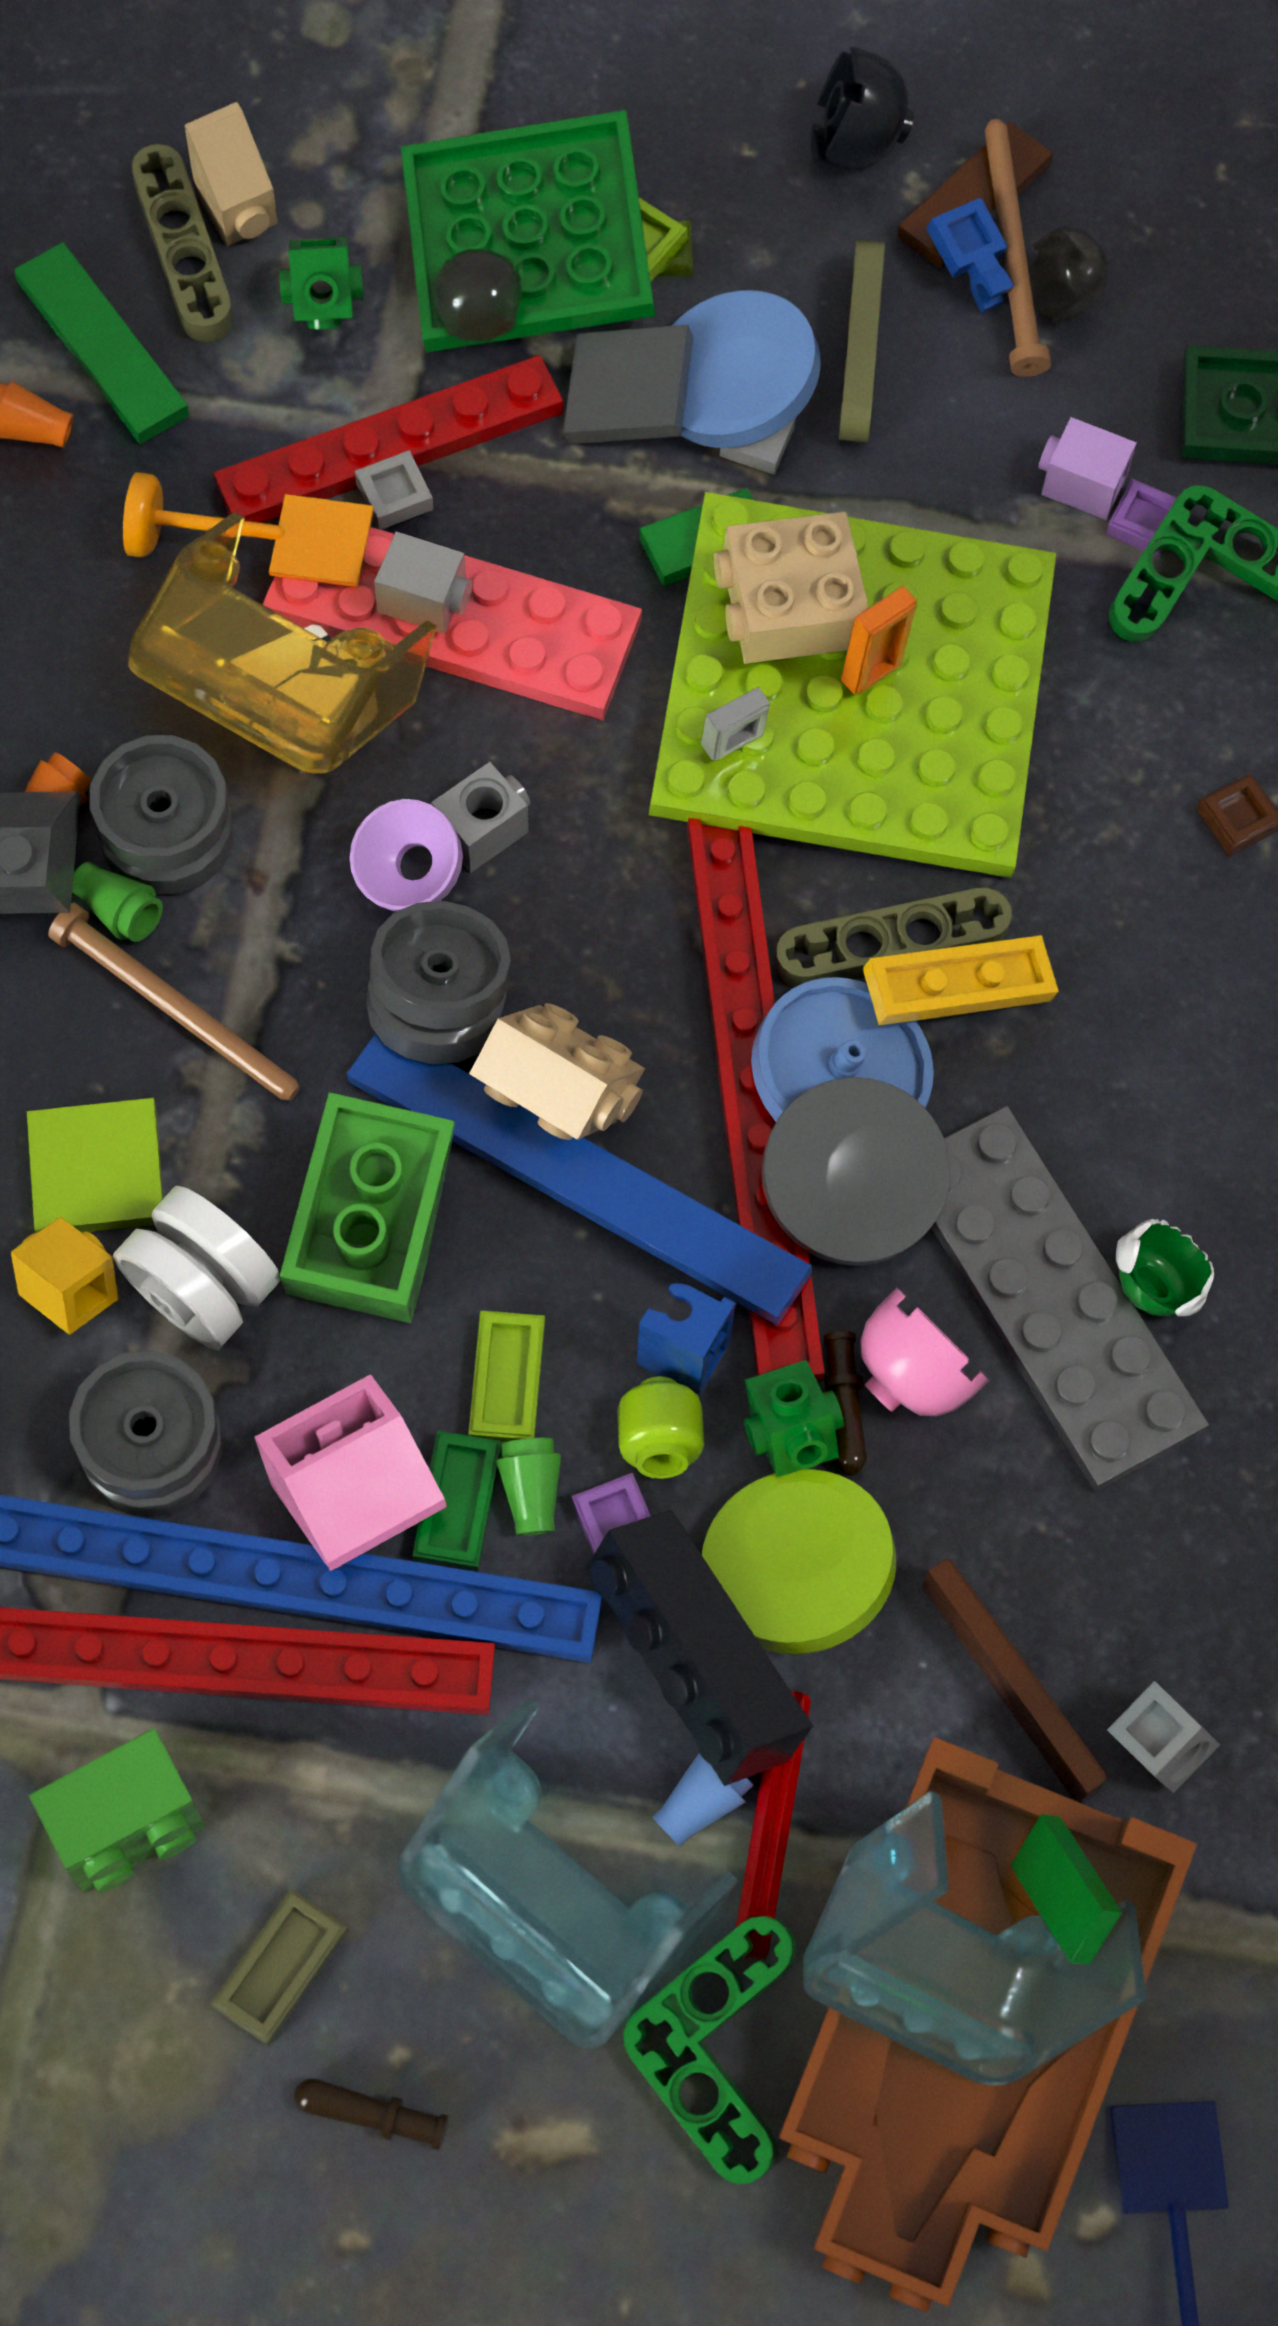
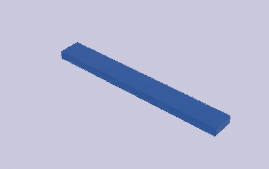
M375 1033L346 1073L350 1084L389 1106L455 1121L456 1125L452 1139L454 1143L777 1326L812 1275V1265L587 1139L581 1138L577 1140L573 1137L571 1140H564L548 1133L538 1124L539 1116L521 1105L510 1107L494 1100L484 1091L485 1083L451 1063L432 1065L407 1059L385 1046Z

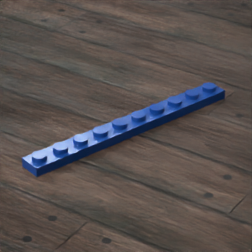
M0 1495V1567L446 1640L495 1643V1648L592 1663L602 1604V1596L597 1591L364 1553L330 1571L313 1545Z

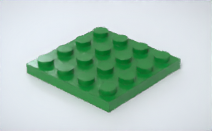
M626 110L401 146L421 332L426 353L655 316Z

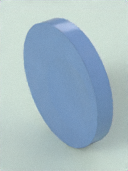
M754 290L724 293L694 306L672 325H688L693 334L681 436L694 443L715 448H734L766 439L793 421L804 409L814 393L821 368L818 343L803 313L794 304L778 295Z
M838 977L821 978L794 987L785 993L765 1016L757 1030L752 1047L751 1064L754 1083L762 1103L776 1122L784 1110L801 1094L821 1083L834 1079L861 1077L880 1080L907 1092L924 1107H926L931 1095L934 1075L933 1060L922 1029L916 1021L879 1026L867 983L858 980Z

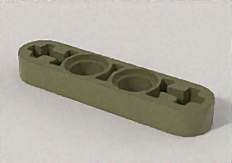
M154 144L144 147L134 156L132 161L135 189L182 328L195 341L203 343L215 342L224 338L230 332L233 325L230 296L183 160L178 151L170 146ZM162 169V172L167 177L169 190L159 193L155 175L151 171ZM170 211H181L190 217L184 226L176 229L166 228L159 223L160 218ZM185 257H198L206 263L205 267L194 275H184L175 270V265ZM204 292L209 309L214 313L213 317L205 319L198 312L196 295Z
M856 239L839 440L868 442L885 242Z
M974 888L797 926L787 930L780 937L776 947L775 970L784 983L788 986L796 987L802 983L821 978L857 979L865 977L863 967L870 958L1002 941L1006 938L1012 919L1011 906L1007 898L996 890ZM982 909L986 917H994L991 929H983L979 921H971L974 910ZM949 914H954V926L960 924L958 935L955 938L952 937V920ZM926 919L938 927L940 938L929 945H921L908 937L906 927L912 921ZM857 932H867L878 939L881 949L874 956L861 958L849 951L846 946V940ZM830 939L835 940V957L838 963H832V951L827 952ZM804 947L808 956H814L812 967L802 968L801 962L793 959L794 949Z

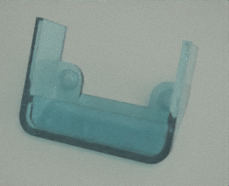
M529 1698L469 1748L401 1854L397 1864V1873L401 1886L414 1902L572 2043L583 2048L593 2049L604 2045L622 2027L694 1943L739 1880L728 1871L691 1908L677 1896L662 1890L649 1891L631 1909L626 1907L529 1821L541 1802L540 1783L533 1770L511 1751L540 1707Z
M929 1791L851 1847L803 1956L804 1989L810 1997L976 2083L985 2085L1008 2084L1024 2077L1147 1999L1136 1908L1134 1904L1127 1900L1118 1904L1122 1913L1090 1965L1070 1963L1041 1916L1025 1917L996 1936L934 1902L947 1893L949 1889L942 1798L933 1791Z

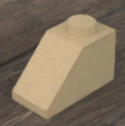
M235 102L185 124L196 197L226 246L243 239L255 238L265 232L267 228L278 224L274 190L239 104Z

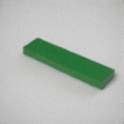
M64 242L14 269L18 284L140 445L190 416L187 403Z

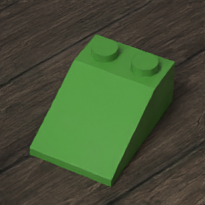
M329 1092L279 1276L286 1295L412 1323L428 1261L456 1125L455 1121Z

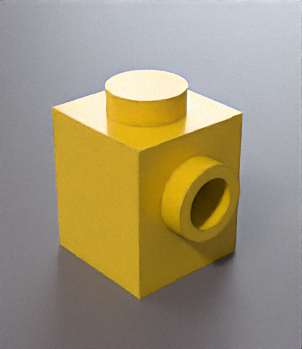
M61 1216L41 1231L28 1236L21 1245L11 1251L18 1295L69 1335L119 1300L112 1256L106 1252L102 1243L92 1233L87 1231L81 1233Z

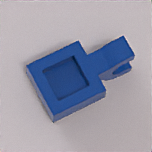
M980 197L932 218L926 230L951 276L954 278L968 272L971 277L970 287L972 295L981 314L1001 306L1004 302L1002 294L1011 291L1014 287L1010 277L997 261L998 258L1002 257L1008 246L982 198Z

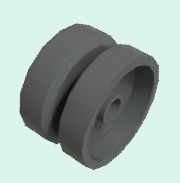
M145 735L120 745L101 762L90 784L89 809L97 830L96 834L100 848L112 872L154 888L156 894H180L204 885L223 867L233 846V817L228 803L229 796L226 782L216 760L197 743L174 735Z
M447 901L421 902L394 912L377 929L370 953L369 971L371 978L368 984L367 1010L370 1026L383 1044L407 1059L432 1065L457 1063L479 1054L497 1019L504 1017L506 987L511 965L506 937L491 919L469 906Z
M154 1350L122 1353L98 1365L79 1385L69 1411L70 1441L93 1490L114 1508L140 1516L170 1514L196 1501L215 1479L224 1454L222 1425L217 1415L214 1400L203 1378L180 1358Z

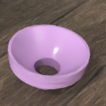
M412 799L391 801L371 812L356 830L350 850L351 873L358 888L378 906L395 912L415 903L441 901L456 884L463 859L461 840L457 835L454 825L446 815L431 804ZM413 847L428 848L432 855L430 871L419 880L405 879L401 872V860L404 854Z

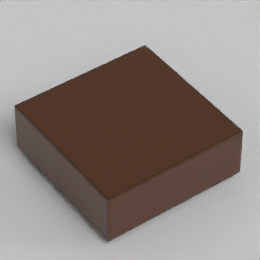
M1251 773L1202 798L1196 809L1229 857L1278 832V811Z

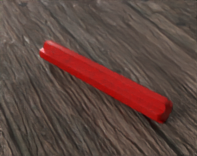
M790 1690L807 1717H809L810 1696ZM805 1738L788 1762L762 1772L736 1927L752 1917L770 1916L775 1918ZM755 1930L749 1936L754 1948L744 1958L766 1959L770 1950L772 1934L762 1936Z

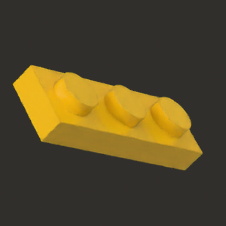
M1042 935L870 958L863 967L879 1026L1050 1002L1059 992Z

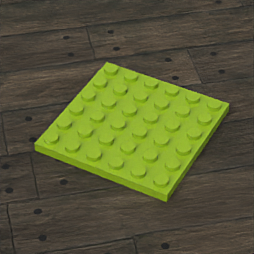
M705 492L649 815L688 822V818L699 819L702 825L737 831L739 826L750 827L754 834L1012 878L1018 853L1056 553L848 517L869 608L901 586H904L917 600L901 666L862 693L853 695L841 681L848 650L744 664L740 642H731L727 632L725 610L726 605L731 604L728 588L719 589L714 569L715 552L723 551L727 526L830 513ZM759 687L770 702L763 736L719 760L715 759L712 761L701 745L706 715Z

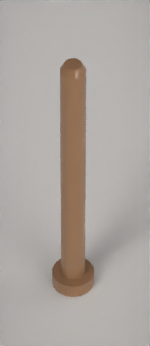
M993 119L988 122L985 128V138L999 231L1008 246L1003 254L1004 267L1014 285L1012 290L1008 292L1016 348L1009 354L1011 372L1016 376L1031 377L1042 374L1051 367L1050 351L1047 346L1039 344L1008 129L1002 120Z
M71 903L70 913H59L50 926L48 936L58 945L66 947L73 943L279 1099L291 1101L298 1094L300 1087L294 1077L87 923L89 913L78 904Z

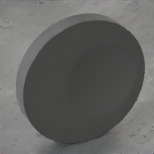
M861 1077L840 1078L821 1083L804 1092L781 1114L765 1145L761 1170L762 1185L768 1207L774 1219L784 1233L799 1247L829 1262L853 1266L869 1265L900 1255L918 1242L932 1227L944 1206L948 1194L950 1159L944 1137L937 1123L925 1107L914 1097L902 1089L880 1080Z

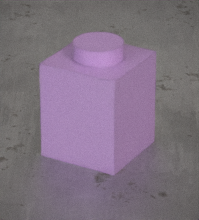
M1070 417L1061 438L1051 435L1042 453L1038 469L1046 471V477L1041 495L1107 520L1128 476L1137 442Z

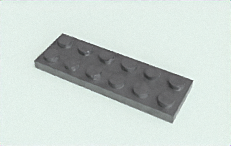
M1008 1106L944 1138L950 1159V1184L944 1206L931 1228L1094 1493L1205 1433L1209 1427L1205 1417L1136 1308L1123 1293L1119 1281Z

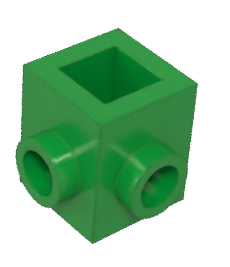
M348 237L290 240L288 250L290 269H279L282 305L293 304L294 321H307L308 328L331 329L342 326V318H353V301L364 300L361 264L350 265ZM323 280L328 282L330 286L326 289H319L313 283Z
M807 1360L745 1379L750 1417L744 1418L747 1437L756 1456L766 1453L777 1478L802 1469L813 1468L820 1463L839 1458L835 1430L844 1428L842 1412L832 1390L822 1392Z

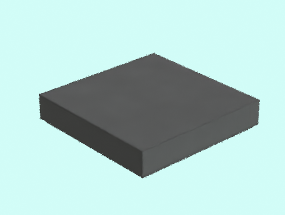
M677 325L577 333L563 434L568 443L578 444L681 436L693 344V334L689 326Z

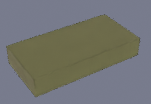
M291 1888L210 2005L262 2043L269 2046L349 1931L348 1927Z

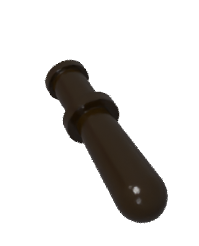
M837 1331L824 1335V1344L828 1346L830 1377L824 1380L825 1391L832 1390L834 1392L844 1420V1428L835 1430L839 1458L834 1459L835 1465L842 1474L855 1476L864 1470L867 1463L858 1390L864 1387L863 1377L856 1374L853 1345L856 1342V1334L851 1331Z
M316 2078L303 2080L298 2084L294 2092L295 2103L303 2112L382 2131L381 2138L389 2141L393 2139L394 2135H399L430 2144L432 2149L439 2151L448 2126V2115L441 2114L438 2117L403 2107V2099L393 2096L389 2103Z

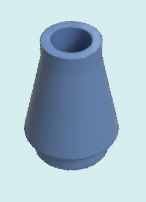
M698 1753L662 1808L652 1818L681 1847L691 1836L746 1803L742 1796L754 1785L745 1778L724 1786L711 1764L706 1762L701 1754Z

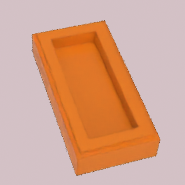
M901 586L854 619L841 681L853 695L862 693L898 669L902 664L917 600L904 586Z

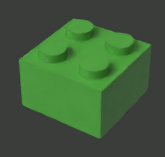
M155 1728L28 1795L66 1871L83 1893L94 1887L98 1893H104L122 1885L134 1876L133 1866L155 1854L158 1855L160 1860L181 1853L196 1842L197 1839L194 1833L206 1827Z

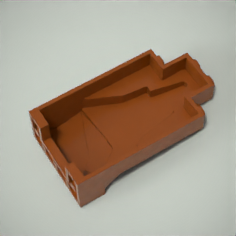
M933 1737L924 1756L899 1821L896 1834L779 2134V2139L791 2143L787 2154L788 2158L824 2173L827 2172L831 2161L843 2165L813 2244L814 2250L826 2254L821 2267L859 2284L862 2283L866 2272L892 2283L888 2296L927 2313L933 2300L949 2307L980 2223L990 2227L986 2239L987 2242L1026 2258L1031 2245L1048 2251L1197 1846L1195 1842L1136 1818L1130 1817L1123 1821L997 1769L998 1762L936 1737ZM1041 1814L1055 1815L1062 1818L1122 1911L1090 1965L1069 1962L1010 1867Z

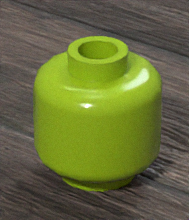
M657 1376L644 1380L640 1385L633 1387L622 1396L617 1410L619 1449L623 1459L641 1474L658 1479L672 1478L682 1474L687 1470L688 1466L700 1457L704 1447L703 1410L699 1396L689 1387L679 1384L669 1377Z

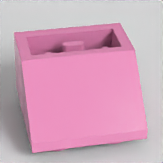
M371 1374L254 1437L272 1488L330 1571L447 1507L445 1499L401 1414Z

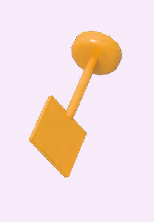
M135 472L128 487L124 507V550L127 556L145 557L150 555L157 545L161 525L275 540L269 576L358 587L374 507L372 505L285 494L279 525L163 510L162 486L158 478L149 473Z

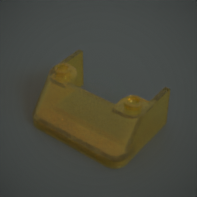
M233 512L180 551L132 636L127 657L128 667L139 678L293 767L309 773L330 772L341 765L416 702L437 626L426 620L396 645L383 639L379 633L368 628H354L339 633L329 642L323 640L232 588L237 582L240 570L239 561L235 556L245 518Z

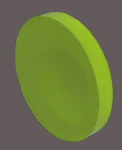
M802 1469L778 1478L774 1473L745 1486L719 1510L707 1531L702 1550L703 1558L762 1648L781 1654L818 1652L839 1645L855 1636L882 1609L891 1592L896 1573L895 1544L888 1521L878 1503L867 1491L853 1481L831 1472L814 1469Z

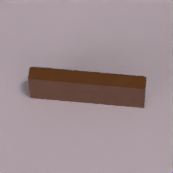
M1009 121L1006 126L1008 129L1017 196H1019L1051 166L1053 153ZM986 144L899 225L897 237L940 270L945 266V263L926 230L932 218L980 197L992 219L994 220L997 217Z

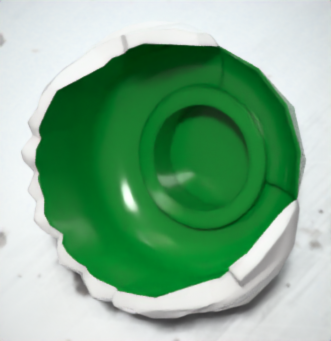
M1150 1219L1137 1225L1118 1240L1116 1262L1119 1267L1122 1290L1137 1308L1150 1315L1167 1317L1175 1314L1177 1316H1190L1202 1308L1214 1279V1268L1212 1262L1207 1261L1208 1255L1199 1250L1198 1245L1193 1243L1190 1235H1181L1178 1227H1170L1165 1220Z

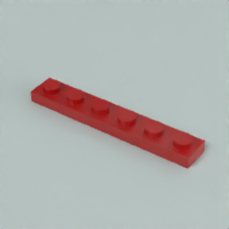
M541 355L213 472L215 485L231 519L263 523L281 516L285 494L327 500L358 488L355 470L409 450L418 467L563 414V399Z

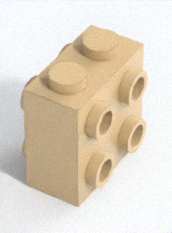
M839 512L726 527L723 551H718L714 554V569L719 589L728 588L731 604L726 605L725 610L727 632L731 642H740L744 664L848 650L854 619L867 610L869 606L847 513Z
M546 1003L544 1007L537 1005L498 1018L469 1074L486 1084L484 1091L494 1100L510 1107L521 1105L539 1116L538 1124L548 1133L564 1140H571L573 1137L578 1140L598 1130L605 1131L611 1124L616 1123L617 1120L624 1122L628 1119L641 1098L642 1089L636 1085L645 1068L630 1060L632 1052L620 1042L599 1035L597 1039L576 1027L579 1021L573 1014L559 1006Z

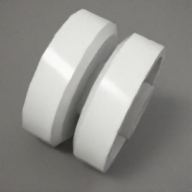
M175 1186L155 1207L151 1214L158 1233L136 1228L114 1252L112 1258L130 1284L170 1322L203 1345L219 1350L243 1323L236 1303L258 1307L281 1281L280 1273L266 1252L228 1215L190 1189Z

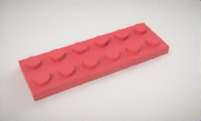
M370 527L358 587L274 576L262 607L265 618L301 629L310 625H319L330 638L347 643L361 633L366 632L374 639L383 654L604 721L642 621L641 608L466 555V578L472 580L470 599L462 615L453 614L445 634L378 613L374 581L395 534Z

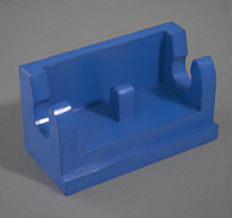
M675 1283L669 1286V1294L675 1300L686 1302L691 1308V1314L683 1321H674L666 1313L647 1309L639 1323L637 1365L657 1376L669 1377L677 1383L689 1387L700 1397L730 1346L736 1303L725 1297L719 1302L689 1285Z

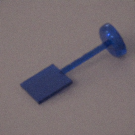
M1216 2102L1112 2106L1111 2117L1122 2213L1168 2212L1182 2326H1200L1186 2211L1229 2208Z

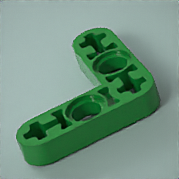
M1202 485L1185 489L1176 498L1114 598L1109 609V623L1113 631L1122 639L1130 642H1142L1151 638L1167 618L1203 557H1206L1278 601V563L1271 574L1263 570L1275 556L1276 550L1278 551V528L1212 488ZM1198 504L1207 510L1204 516L1206 521H1202L1198 527H1195L1188 522L1190 517L1188 510L1192 511ZM1226 519L1232 525L1222 536L1220 543H1218L1213 538ZM1240 533L1255 535L1263 546L1262 557L1255 561H1247L1240 558L1233 549L1234 536ZM1160 550L1175 552L1183 563L1182 574L1175 578L1161 576L1152 565L1153 554ZM1146 587H1148L1150 590L1157 592L1146 609L1145 615L1148 618H1142L1138 624L1133 623L1128 619L1131 611L1128 606H1134Z
M770 1916L752 1917L741 1923L639 2008L627 2021L623 2033L624 2047L630 2059L713 2168L725 2180L736 2184L752 2183L766 2176L774 2166L777 2157V2143L771 2129L707 2048L704 2041L782 1977L794 1964L797 1953L796 1938L784 1922ZM756 1930L762 1936H768L775 1932L780 1939V1942L774 1948L775 1955L779 1960L773 1966L766 1961H758L744 1971L743 1974L754 1981V1984L745 1991L738 1973L728 1964L722 1962L721 1957L727 1951H730L733 1961L739 1962L754 1948L753 1942L749 1938L753 1931ZM705 1972L719 1974L725 1979L729 1987L727 2004L722 2010L714 2014L701 2011L692 1999L693 1984ZM648 2019L654 2025L666 2022L671 2025L673 2031L666 2040L677 2057H683L689 2047L697 2057L696 2061L678 2068L668 2083L660 2072L673 2066L672 2063L659 2049L645 2052L641 2045L648 2036L646 2029L643 2027ZM700 2072L709 2075L715 2080L719 2089L717 2105L711 2112L702 2115L691 2112L685 2106L681 2093L685 2080L690 2075ZM732 2104L740 2112L741 2116L729 2121V2125L742 2139L754 2134L761 2144L754 2151L755 2159L759 2162L755 2169H752L747 2163H742L735 2167L730 2163L727 2156L733 2151L734 2146L723 2130L717 2131L713 2138L710 2139L703 2129L705 2126L722 2119L730 2110Z

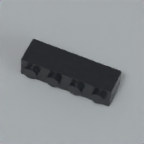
M671 1509L608 1530L586 1567L592 1577L593 1585L599 1595L605 1598L625 1629L631 1646L643 1657L660 1684L664 1698L676 1709L695 1739L699 1753L706 1762L711 1764L723 1785L727 1786L788 1762L812 1729L813 1724L673 1510Z

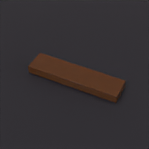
M946 1558L929 1569L922 1588L1072 1798L1083 1804L1096 1795L1106 1782L1107 1775L952 1560L949 1561Z

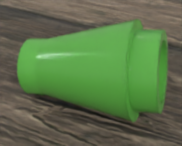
M92 861L83 863L74 872L72 893L81 898L117 939L123 940L128 938L133 942H138L149 936L156 928L162 916L163 904L156 897L153 887L103 869Z
M526 1438L501 1443L502 1458L496 1460L514 1518L516 1536L542 1535L555 1532L554 1515L561 1454L554 1452L553 1438Z

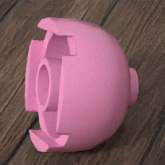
M896 1288L867 1320L860 1339L861 1358L873 1375L864 1385L891 1412L900 1404L919 1416L937 1417L953 1412L969 1401L990 1380L981 1370L970 1379L962 1370L970 1362L969 1358L918 1307L908 1316L897 1306L906 1295Z

